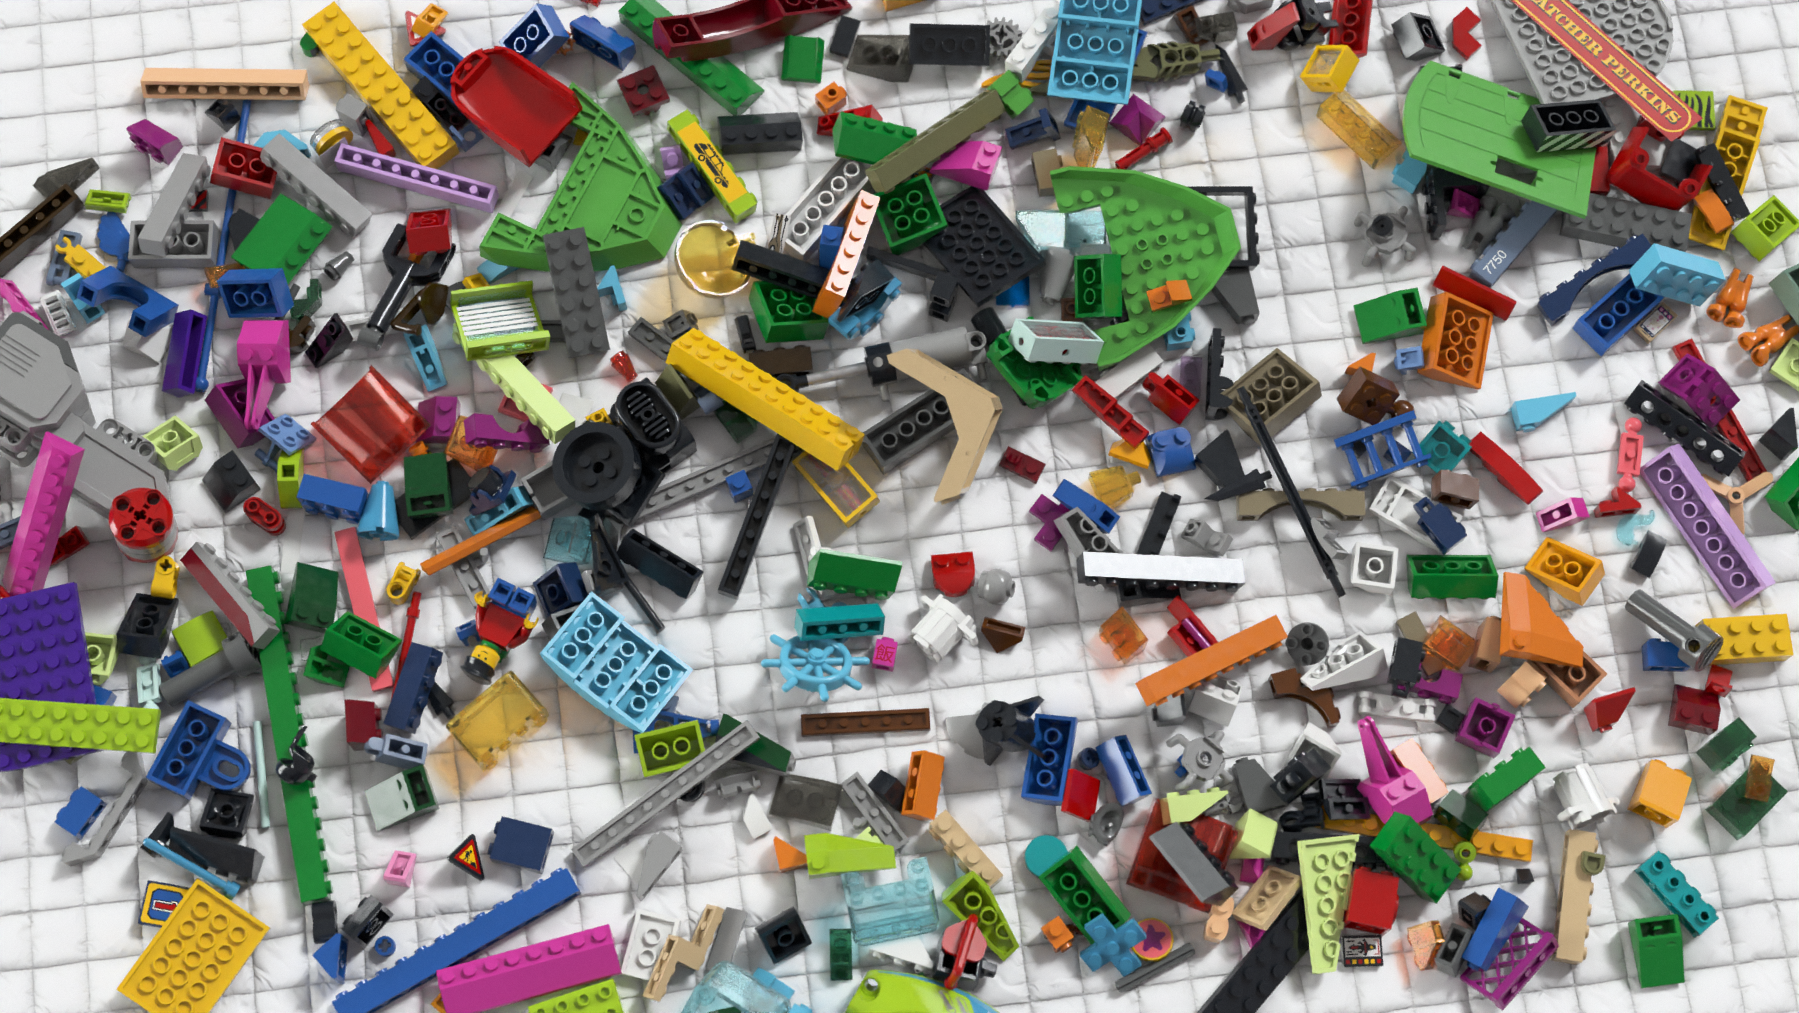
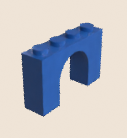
M112 266L81 280L77 294L78 299L93 308L112 299L124 300L135 304L138 308L133 310L128 328L143 337H147L173 323L179 306L177 303Z

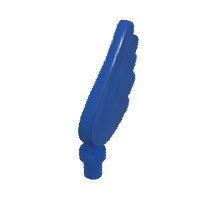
M107 211V215L101 216V223L99 224V232L97 233V237L101 241L99 247L104 253L117 257L118 264L116 269L124 272L126 264L129 263L130 234L121 222L117 212Z

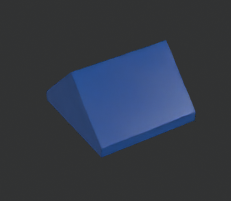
M336 933L312 956L332 979L340 984H344L349 940L342 934Z

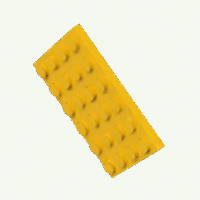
M197 878L116 990L150 1013H210L268 933L270 927Z

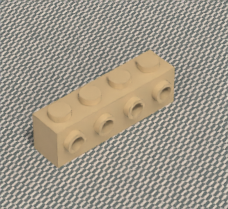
M944 810L929 823L930 835L936 841H941L944 845V851L951 858L954 856L959 862L957 865L963 873L967 874L975 871L989 885L990 889L1002 880L1003 874L947 810Z

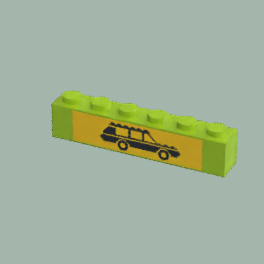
M687 109L667 121V131L675 142L680 145L681 150L689 161L693 162L716 198L736 224L756 212L757 199L752 192L749 193L743 179L736 176L732 164L729 161L726 162L722 157L721 149L717 145L714 146L711 142V137L707 130H703L700 127V122L696 115L691 114Z

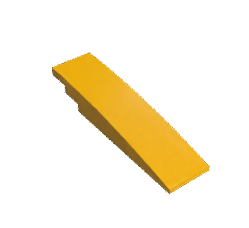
M1729 95L1713 143H1715L1742 196L1759 146V138L1768 107ZM1707 178L1697 195L1711 188ZM1694 204L1688 239L1724 251L1732 227L1716 235L1705 222L1704 214Z

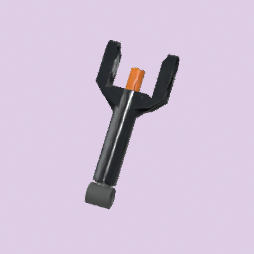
M400 223L395 226L382 250L383 261L392 276V280L366 327H362L360 330L357 344L375 351L380 350L384 341V335L412 286H426L428 283L439 282L455 254L456 244L452 243L451 249H448L447 252L437 253L430 268L426 269L425 266L419 264L424 255L411 253L408 259L398 257L406 241L407 226Z

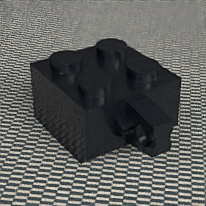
M945 930L938 940L931 976L932 979L944 982L950 976L956 956L946 953L942 948L941 942ZM982 958L979 962H969L966 960L963 973L957 982V987L974 991L979 983V978L984 976L993 978L996 975L997 965L986 961V958Z

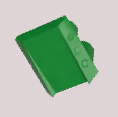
M791 34L786 36L784 40L781 79L783 81L820 84L825 41L820 37L792 36Z

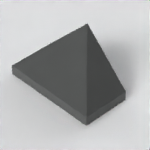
M604 515L602 524L617 552L624 523L615 516Z

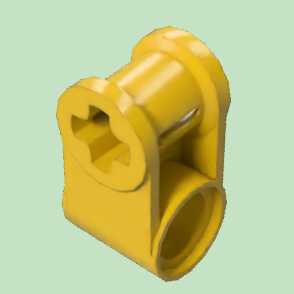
M169 556L161 557L156 563L154 579L151 584V596L174 599L176 596L180 568ZM170 564L172 567L168 568L167 571H165L164 568L169 567Z
M404 562L398 564L386 589L392 603L402 605L408 600L409 595L420 578V569L414 570L405 566ZM395 590H403L401 595L393 596Z

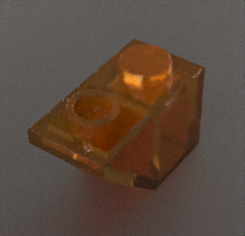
M1439 920L1428 921L1407 928V939L1413 947L1414 961L1420 971L1433 969L1435 965L1434 958H1436V954H1438V950H1440V946L1444 942L1443 939L1445 938Z

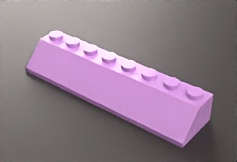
M1680 443L1668 447L1640 467V474L1733 609L1776 583Z

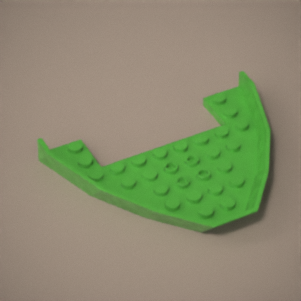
M572 82L569 88L575 92L583 109L569 125L585 131L589 135L536 230L498 212L479 246L480 256L498 265L550 272L542 235L584 227L593 271L608 270L613 265L615 269H621L665 258L682 227V223L658 189V186L663 183L635 140L617 121Z
M1068 166L1050 171V178L1060 216L1100 207L1112 254H1121L1122 295L1129 321L1092 330L1104 341L1097 361L1100 372L1120 362L1176 327L1213 289L1241 249L1231 208L1187 186L1136 170ZM1166 281H1187L1192 296L1191 301L1152 312L1146 291L1165 286Z

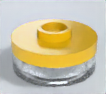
M335 119L325 123L315 131L310 139V145L320 156L344 137L349 145L353 139V133L343 120Z

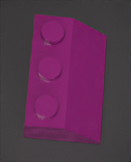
M245 379L217 384L205 399V402L237 449L252 446L266 437L258 430L253 428L247 430L245 428L244 419L248 384ZM267 407L260 427L275 419Z

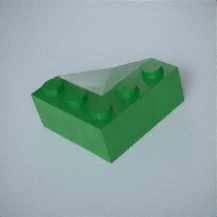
M927 173L895 185V189L889 193L878 192L873 194L880 198L876 214L892 254L901 255L909 252L948 227Z
M753 281L748 299L766 343L824 340L829 322L828 318L812 312L816 302L815 298L765 281Z
M1530 746L1525 750L1522 748L1516 750L1511 754L1513 759L1507 763L1505 760H1502L1493 767L1496 771L1489 775L1486 772L1468 787L1469 792L1465 797L1485 812H1488L1531 781L1546 767Z

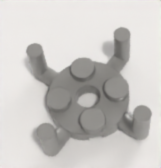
M1402 206L1396 214H1377L1374 217H1370L1362 211L1357 214L1354 225L1360 227L1363 222L1367 224L1365 239L1371 246L1363 258L1362 265L1364 267L1370 265L1377 252L1389 255L1400 248L1407 251L1404 259L1406 261L1412 260L1416 248L1406 241L1407 230L1404 222L1408 212L1406 206ZM1384 215L1392 220L1394 226L1392 236L1381 237L1374 233L1372 222L1376 217Z
M1222 730L1208 737L1196 738L1192 741H1189L1182 734H1177L1166 741L1167 746L1170 748L1177 744L1184 747L1181 763L1189 774L1185 780L1175 785L1177 792L1191 787L1196 779L1205 782L1219 776L1221 779L1215 783L1216 787L1219 788L1233 782V777L1224 770L1225 760L1222 754L1224 751L1219 744L1224 737ZM1201 753L1208 757L1207 764L1201 761Z

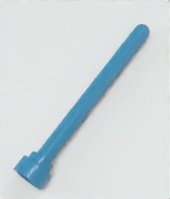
M150 838L143 840L144 846L220 888L221 892L224 893L223 896L232 900L241 886L237 882L220 879Z

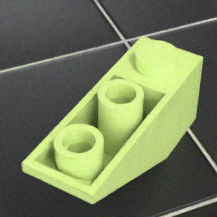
M1219 787L1206 789L1207 793H1200V790L1197 789L1186 791L1187 795L1181 796L1179 792L1166 793L1167 797L1160 799L1163 825L1192 821L1227 795L1228 790L1220 791Z

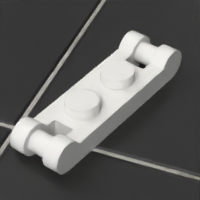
M1369 691L1360 692L1361 706H1359V714L1427 723L1435 722L1434 708H1436L1437 701L1434 699L1410 697L1403 699ZM1370 701H1375V708L1370 707ZM1419 707L1425 708V714L1419 713Z

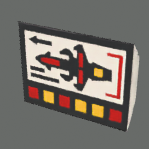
M1381 935L1342 936L1341 946L1344 967L1384 966Z

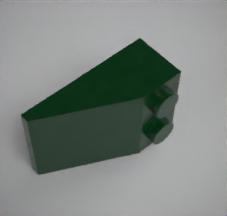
M297 562L284 624L325 633L326 629L334 623L337 606L338 572Z

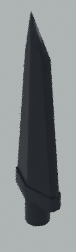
M1215 44L1216 49L1220 50L1219 62L1222 73L1227 77L1228 96H1235L1238 103H1243L1245 101L1243 92L1247 90V86L1226 50Z
M1254 469L1252 472L1204 499L1221 501L1266 488L1264 481L1271 479L1272 474L1269 470L1260 474L1258 469Z
M434 682L428 699L437 716L444 713L447 719L450 720L455 716L450 708L454 701Z

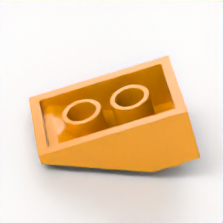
M1546 537L1525 566V571L1562 597L1581 606L1585 604L1605 575L1602 560L1549 537Z

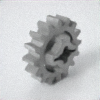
M995 17L993 23L990 20L987 21V25H990V58L993 55H997V60L1000 59V56H1003L1006 60L1008 54H1011L1022 39V31H1018V24L1012 25V19L1006 22L1005 17L1001 21ZM1001 34H1003V35H1002V38H1003V39H1002L1001 43H999V41H1000L999 38H1000Z

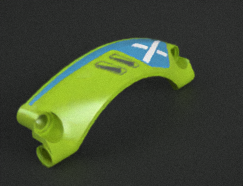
M874 969L866 973L845 1013L999 1012L976 996L958 987L953 990L947 989L944 982L916 974ZM868 979L875 980L877 986L870 985Z

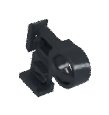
M1320 792L1302 794L1300 796L1304 806L1302 812L1301 810L1287 811L1279 818V823L1284 832H1302L1303 828L1320 826L1321 829H1324L1325 814L1322 809ZM1290 820H1297L1291 825H1285Z

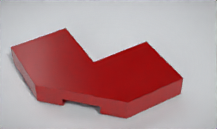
M1468 7L1452 20V47L1465 60H1468L1482 46L1469 34L1480 23L1481 19Z

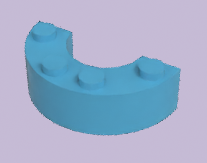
M895 277L874 304L842 322L837 320L841 307L838 308L828 318L829 324L848 340H853L860 335L865 336L870 331V326L874 322L878 324L883 319V313L891 302H894L900 296L901 292L899 289L902 282Z

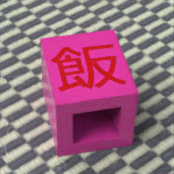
M888 637L877 639L872 668L893 672L898 642H894V639Z

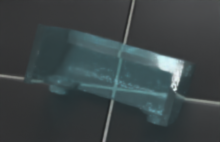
M1058 209L1015 211L1016 221L1031 244L1036 245V249L1049 250V246L1066 247V243H1068V247H1080L1081 243L1106 244V228L1101 211L1084 210L1068 215L1067 213H1059Z
M723 960L716 963L694 988L681 1013H696L700 1005L707 1006L711 1004L716 996L743 1013H789L791 1003L787 997L734 963Z

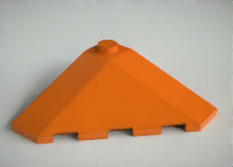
M1504 572L1500 656L1582 668L1583 645L1573 637L1562 619L1555 615L1549 607V603L1540 592L1538 593L1534 589L1526 575Z

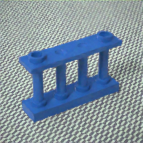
M1414 410L1334 439L1336 448H1341L1342 451H1345L1356 481L1350 483L1351 488L1356 487L1359 490L1369 486L1368 482L1414 465L1419 468L1429 464L1428 460L1432 458L1431 454L1423 455L1412 427L1414 425L1413 421L1416 420ZM1399 426L1405 430L1416 458L1403 463L1392 434L1394 432L1393 429ZM1380 433L1385 437L1395 463L1394 467L1383 470L1372 441L1374 440L1373 436ZM1361 441L1362 444H1365L1375 474L1363 477L1353 451V443Z

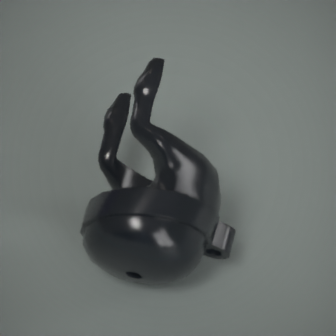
M304 726L297 732L289 747L292 760L281 758L275 768L276 774L281 780L294 786L302 784L305 780L314 782L317 778V775L312 772L315 764L313 757L297 744L307 726Z

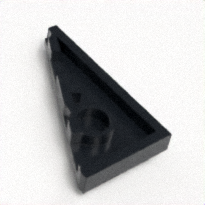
M596 514L589 518L595 589L598 594L630 581V578L599 515Z

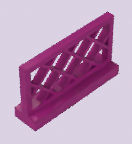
M1524 918L1519 922L1523 925L1524 931L1512 933L1508 938L1510 947L1502 948L1499 954L1510 953L1511 961L1499 963L1498 954L1495 958L1496 963L1491 964L1488 969H1496L1497 977L1485 979V971L1479 969L1482 979L1472 981L1469 977L1473 972L1477 971L1470 967L1460 976L1461 981L1493 1001L1496 1007L1502 1011L1559 947L1553 934L1548 931L1545 933ZM1539 935L1541 937L1537 943L1529 944L1528 936ZM1525 937V945L1513 946L1514 938ZM1526 950V956L1523 959L1515 960L1514 952ZM1512 966V971L1509 975L1501 976L1500 968ZM1498 982V987L1492 994L1486 990V984Z

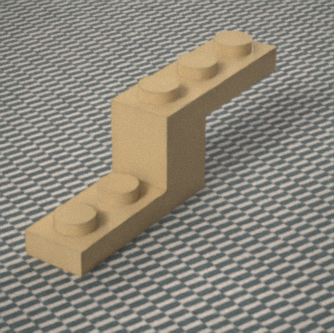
M707 904L691 942L678 936L668 935L642 995L643 997L660 1002L666 993L669 979L675 972L676 963L688 969L699 971V968L704 963L707 949L713 942L716 928L722 921L724 909Z

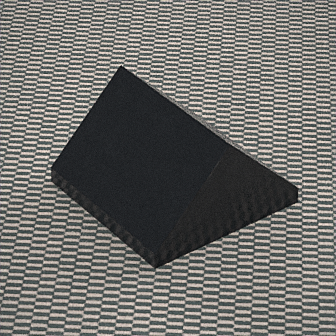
M1789 408L1758 440L1780 460H1786L1798 448L1794 408Z

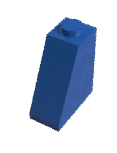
M823 225L819 252L820 267L831 269L844 235V227Z

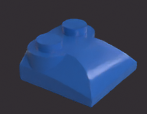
M1177 427L1151 434L1145 439L1157 478L1196 469L1190 445L1191 434L1187 429Z

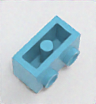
M1191 312L1176 327L1163 334L1166 351L1191 348L1192 342L1195 340L1194 328H1190L1189 324Z

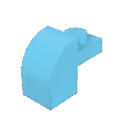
M77 273L62 282L61 285L88 324L105 314V311L101 305L93 308L77 298L80 283L83 280L80 273Z

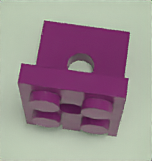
M1688 353L1658 382L1663 389L1684 400L1699 419L1711 428L1740 401L1715 368ZM1716 396L1715 402L1710 405V400Z

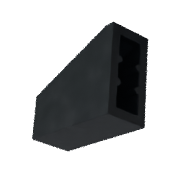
M1227 429L1195 457V463L1219 489L1245 476L1230 432Z

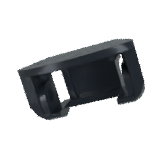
M1286 0L1274 11L1276 12L1291 2H1295L1296 9L1299 12L1300 21L1295 26H1299L1304 40L1298 41L1295 30L1292 28L1277 44V47L1284 51H1292L1300 44L1301 47H1304L1307 44L1324 42L1326 33L1331 28L1339 26L1337 20H1328L1324 17V13H1329L1333 10L1329 1L1315 3L1314 0Z

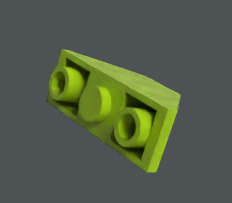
M305 448L291 455H288L283 450L280 453L277 485L281 509L303 507L297 499V494L304 475Z

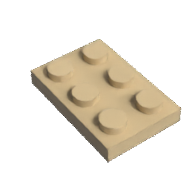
M1269 865L1234 909L1232 916L1236 920L1267 931L1302 885L1301 876Z

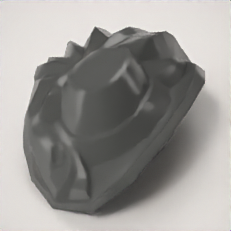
M1107 803L1101 806L1095 814L1091 815L1088 836L1094 835L1097 842L1104 846H1107L1108 842L1114 840L1123 822L1124 811L1122 806L1117 803Z

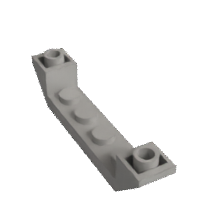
M126 752L123 755L120 766L134 774L133 778L128 779L124 786L125 791L121 797H117L114 801L113 810L110 815L105 816L102 820L101 829L89 841L88 850L72 842L62 853L63 858L61 861L63 863L73 866L101 858L148 782L141 753Z

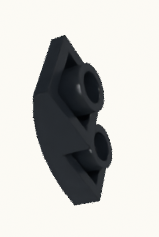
M1648 529L1638 547L1639 551L1630 568L1650 578L1661 558L1667 539Z

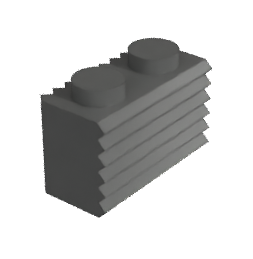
M1452 923L1451 927H1449L1450 931H1447L1448 934L1445 935L1446 938L1443 939L1444 942H1442V946H1440V950H1438L1434 960L1438 971L1456 977L1464 962L1462 955L1473 934L1470 929Z

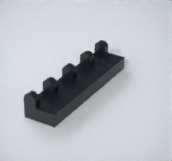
M1715 143L1699 147L1694 154L1699 164L1713 166L1707 180L1733 221L1737 222L1748 217L1750 212Z
M1161 491L1137 554H1160L1180 503V495H1170Z

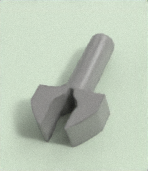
M1229 791L1224 796L1222 802L1213 804L1203 812L1204 816L1225 809L1230 811L1231 815L1237 813L1242 807L1243 802L1237 805L1228 803L1230 799L1237 798L1240 794Z

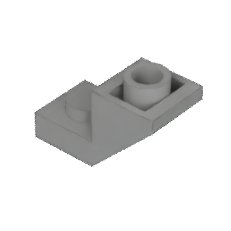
M1194 519L1189 520L1181 534V537L1208 553L1224 556L1233 541L1229 534L1216 532L1206 522Z

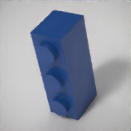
M1127 735L1115 736L1095 747L1098 758L1107 773V778L1115 791L1116 799L1121 806L1134 804L1152 794Z

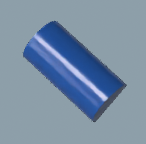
M1035 713L1034 732L1036 734L1032 743L1047 758L1044 760L1029 750L1021 797L1038 804L1061 806L1067 772L1071 765L1078 719L1076 717Z

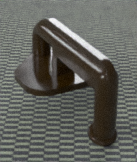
M428 283L392 320L391 328L396 331L420 336L422 333L421 325H410L407 323L421 309L426 323L435 324L444 314L449 290L448 286L440 283Z

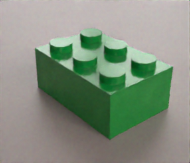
M1121 254L1074 256L1075 318L1122 317Z

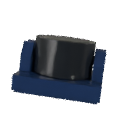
M493 465L478 470L466 485L467 490L471 493L472 501L469 512L476 516L503 504L517 474L513 470L503 473L498 467Z

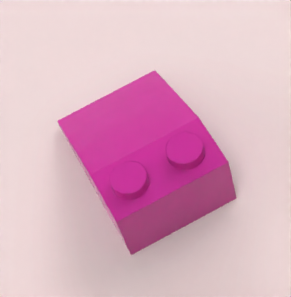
M985 141L959 142L955 145L956 148L947 153L944 152L940 155L941 158L933 162L930 173L988 191L999 164L1002 147Z

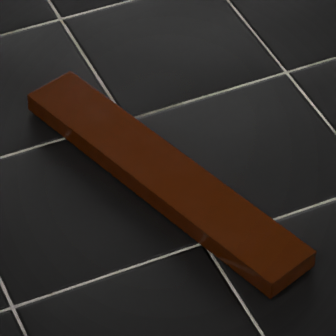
M929 708L801 714L802 737L930 731Z

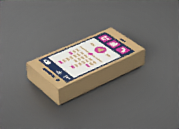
M1662 302L1635 327L1634 331L1649 344L1678 315Z

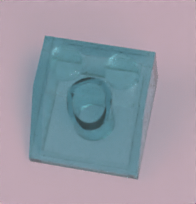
M581 516L553 518L543 558L562 563L576 562L577 565L589 564L592 556L589 520Z

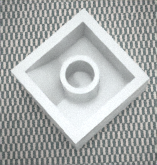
M1356 542L1352 548L1351 584L1371 593L1390 595L1395 587L1399 548Z

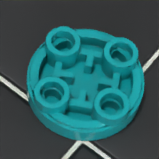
M1043 835L1033 839L1025 851L1026 868L1038 878L1040 874L1068 852L1066 846L1061 840L1050 835Z

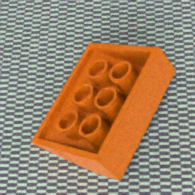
M1448 292L1430 297L1426 319L1427 327L1424 330L1422 341L1424 368L1418 369L1417 373L1433 380L1478 390L1481 389L1494 313Z

